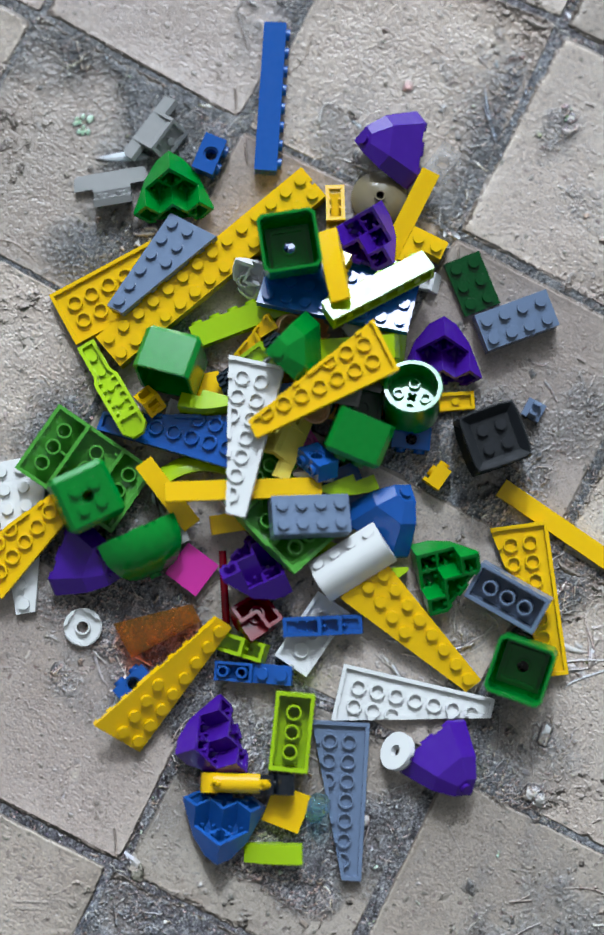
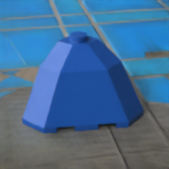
M391 485L374 490L349 504L352 531L354 529L359 531L373 522L395 558H407L409 556L416 527V500L411 485Z
M196 791L183 797L192 835L204 856L216 865L232 859L248 842L265 810V805L253 796H245V798L241 799L233 798V794L218 793V796Z

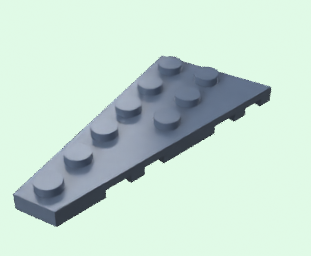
M170 213L107 306L113 311L126 316L142 302L144 297L150 292L154 293L161 283L171 279L187 266L194 256L200 255L205 251V247L211 242L215 243L218 238Z

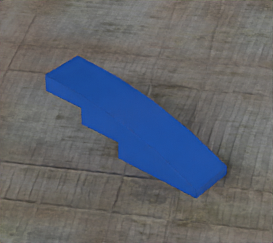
M362 614L283 617V637L364 634Z

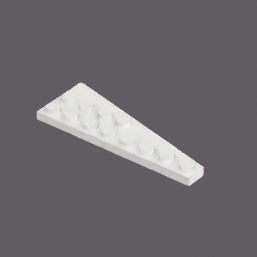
M229 355L226 513L246 518L268 437L267 434L256 439L248 420L277 398L285 371L278 365Z
M21 458L0 462L1 529H4L5 526L45 497L46 490L44 487L15 468ZM41 554L12 588L16 615L36 612Z
M344 664L331 720L491 718L495 699Z

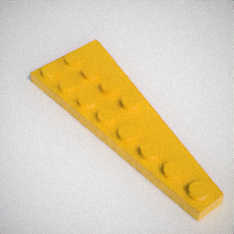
M374 319L355 332L346 342L344 341L340 347L330 355H327L301 379L294 382L290 388L278 395L274 401L248 420L256 439L399 372V368Z
M547 521L490 528L506 571L553 597L549 608L532 636L534 640L556 647L559 653L551 677L568 675Z
M216 616L211 618L198 630L199 632L189 641L186 640L182 644L183 646L174 654L171 653L163 664L156 666L137 683V686L127 695L125 693L117 704L113 707L110 706L101 718L95 719L93 722L94 726L140 752L232 627Z

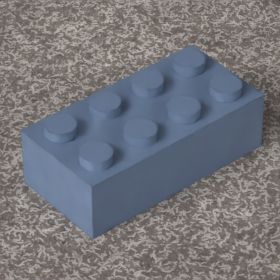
M546 289L479 313L472 318L485 354L553 330L560 325Z
M348 494L271 496L267 501L270 540L347 537L352 532Z
M487 560L481 563L480 572L474 576L464 594L465 597L532 635L538 628L553 600V597Z

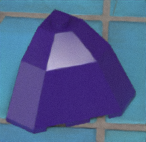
M417 111L386 115L367 125L354 141L380 170L408 190L416 181L421 171L419 162L420 157H423L425 143L422 141L423 134L427 129V123Z
M382 200L337 226L342 249L352 254L353 263L363 264L379 271L395 262L396 234L391 216Z
M445 316L430 323L415 340L406 360H417L431 365L439 373L443 385H448V382H458L459 385L467 386L482 379L468 340L459 327Z
M93 527L79 534L68 532L65 528L62 546L59 545L54 559L56 560L55 566L48 576L54 595L88 593L109 586L122 578L114 573L103 560L98 546L107 541Z
M248 535L243 540L244 545L242 548H237L229 557L231 561L219 569L224 583L253 599L276 600L293 592L281 564L270 556L251 535Z
M219 694L189 719L178 737L175 754L186 765L207 772L247 773L249 756L247 750L242 748L240 742L242 735L238 723L234 724L232 712L234 711L231 703Z
M464 719L447 720L441 725L443 727L434 735L431 733L420 742L421 746L415 750L414 755L409 760L411 762L400 772L435 792L454 797L471 795L476 782V755L466 721Z

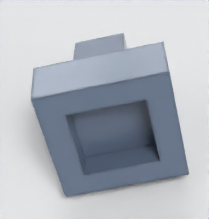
M529 397L520 415L538 423L546 405Z

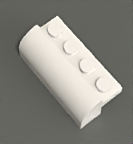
M372 522L307 564L313 573L315 581L326 597L332 602L391 565L397 559L381 536L376 525Z

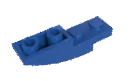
M215 660L214 680L292 686L294 666Z

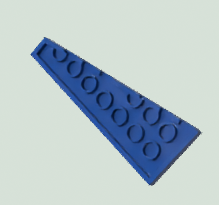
M102 412L97 426V430L227 469V416L158 413L151 418L148 414L142 413L147 421L145 434L136 439H131L122 435L109 412Z

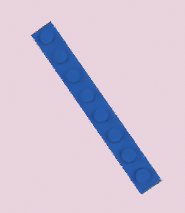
M264 21L254 174L277 176V170H281L282 159L278 158L279 151L282 152L283 140L279 139L280 133H284V122L281 121V115H285V103H282V96H286L287 85H283V80L288 75V66L284 65L285 59H289V48H286V41H290V30H287V23Z

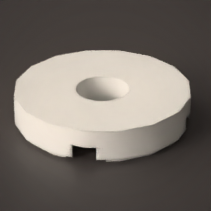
M78 608L71 611L64 621L65 636L72 644L77 646H88L95 643L102 633L100 616L88 608ZM82 621L88 624V630L85 633L78 630V624Z
M395 732L389 735L382 744L380 751L382 764L387 769L393 771H400L406 768L411 762L409 761L411 756L415 752L413 739L403 732ZM400 748L398 755H396V750Z

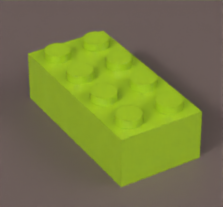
M287 690L276 691L268 770L308 773L315 693Z

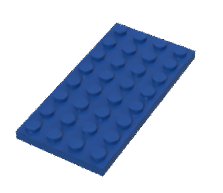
M291 243L284 246V251L287 253H292L295 250V246ZM352 262V266L347 273L349 287L357 284L361 279L373 276L377 271L369 266ZM323 263L318 273L269 280L264 276L256 305L300 315L307 311L312 317L327 320L322 313L321 302L330 296ZM420 285L348 321L346 324L364 327L370 320L374 319L379 330L407 336Z

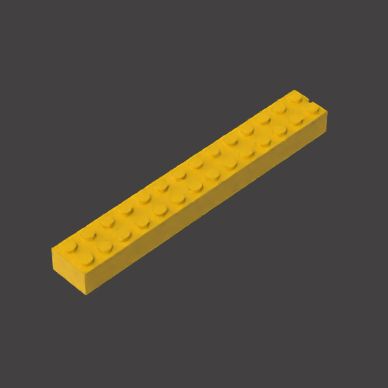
M302 167L299 168L218 235V240L215 243L211 242L204 248V252L194 256L187 266L167 282L161 283L154 293L150 292L126 316L121 315L96 336L97 340L118 365L124 369L136 358L146 328L154 325L172 329L233 278L232 268L236 257L255 260L261 255L256 222L261 214L307 207L316 210L326 201V195L316 183L312 185L310 176Z

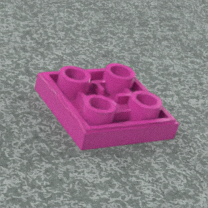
M188 542L165 574L194 596H197L219 565Z

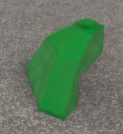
M167 151L155 162L145 178L134 210V216L147 223H156V220L166 219L170 213L180 218L194 217V220L203 219L212 212L214 206L195 171L183 158Z
M307 311L300 315L265 351L295 381L301 379L321 361L320 323Z
M427 540L411 545L410 553L414 573L429 616L448 612L457 596H461L469 586L468 582L471 578L480 572L479 552L451 541Z

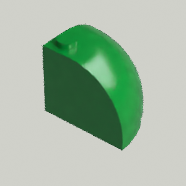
M173 512L98 546V550L108 567L118 576L131 581H139L150 577L152 580L161 576V571L170 567L178 558L181 549V531Z

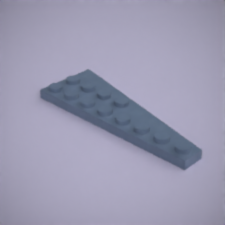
M313 720V730L341 880L361 881L370 723Z

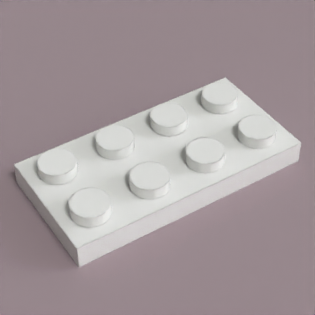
M318 591L301 617L349 615L350 613L335 602H331ZM335 635L286 637L275 653V656L289 666H294L295 670L307 677Z

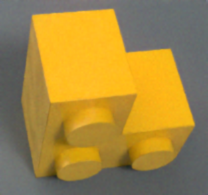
M414 226L397 261H402L410 254L423 250L429 260L438 264L448 246V242Z

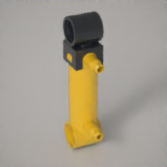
M201 772L200 792L294 795L295 775Z

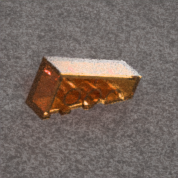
M189 604L114 623V626L128 653L133 658L202 620L194 605Z

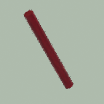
M219 551L220 569L223 565H227L226 551ZM220 574L222 620L230 625L228 584L224 583Z

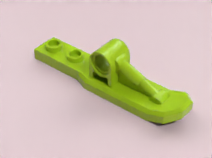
M92 339L78 347L80 355L94 377V386L122 435L136 439L145 434L146 419L120 375L109 366L95 340Z

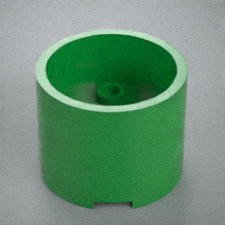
M417 360L403 361L397 364L399 372L384 379L382 411L387 423L396 427V430L413 432L415 434L429 429L436 422L440 412L443 384L439 373L431 365Z

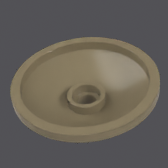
M373 171L365 174L356 182L351 194V204L354 213L357 215L382 200L391 216L392 223H395L408 196L406 189L383 171ZM382 193L384 197L380 199L377 197V194Z

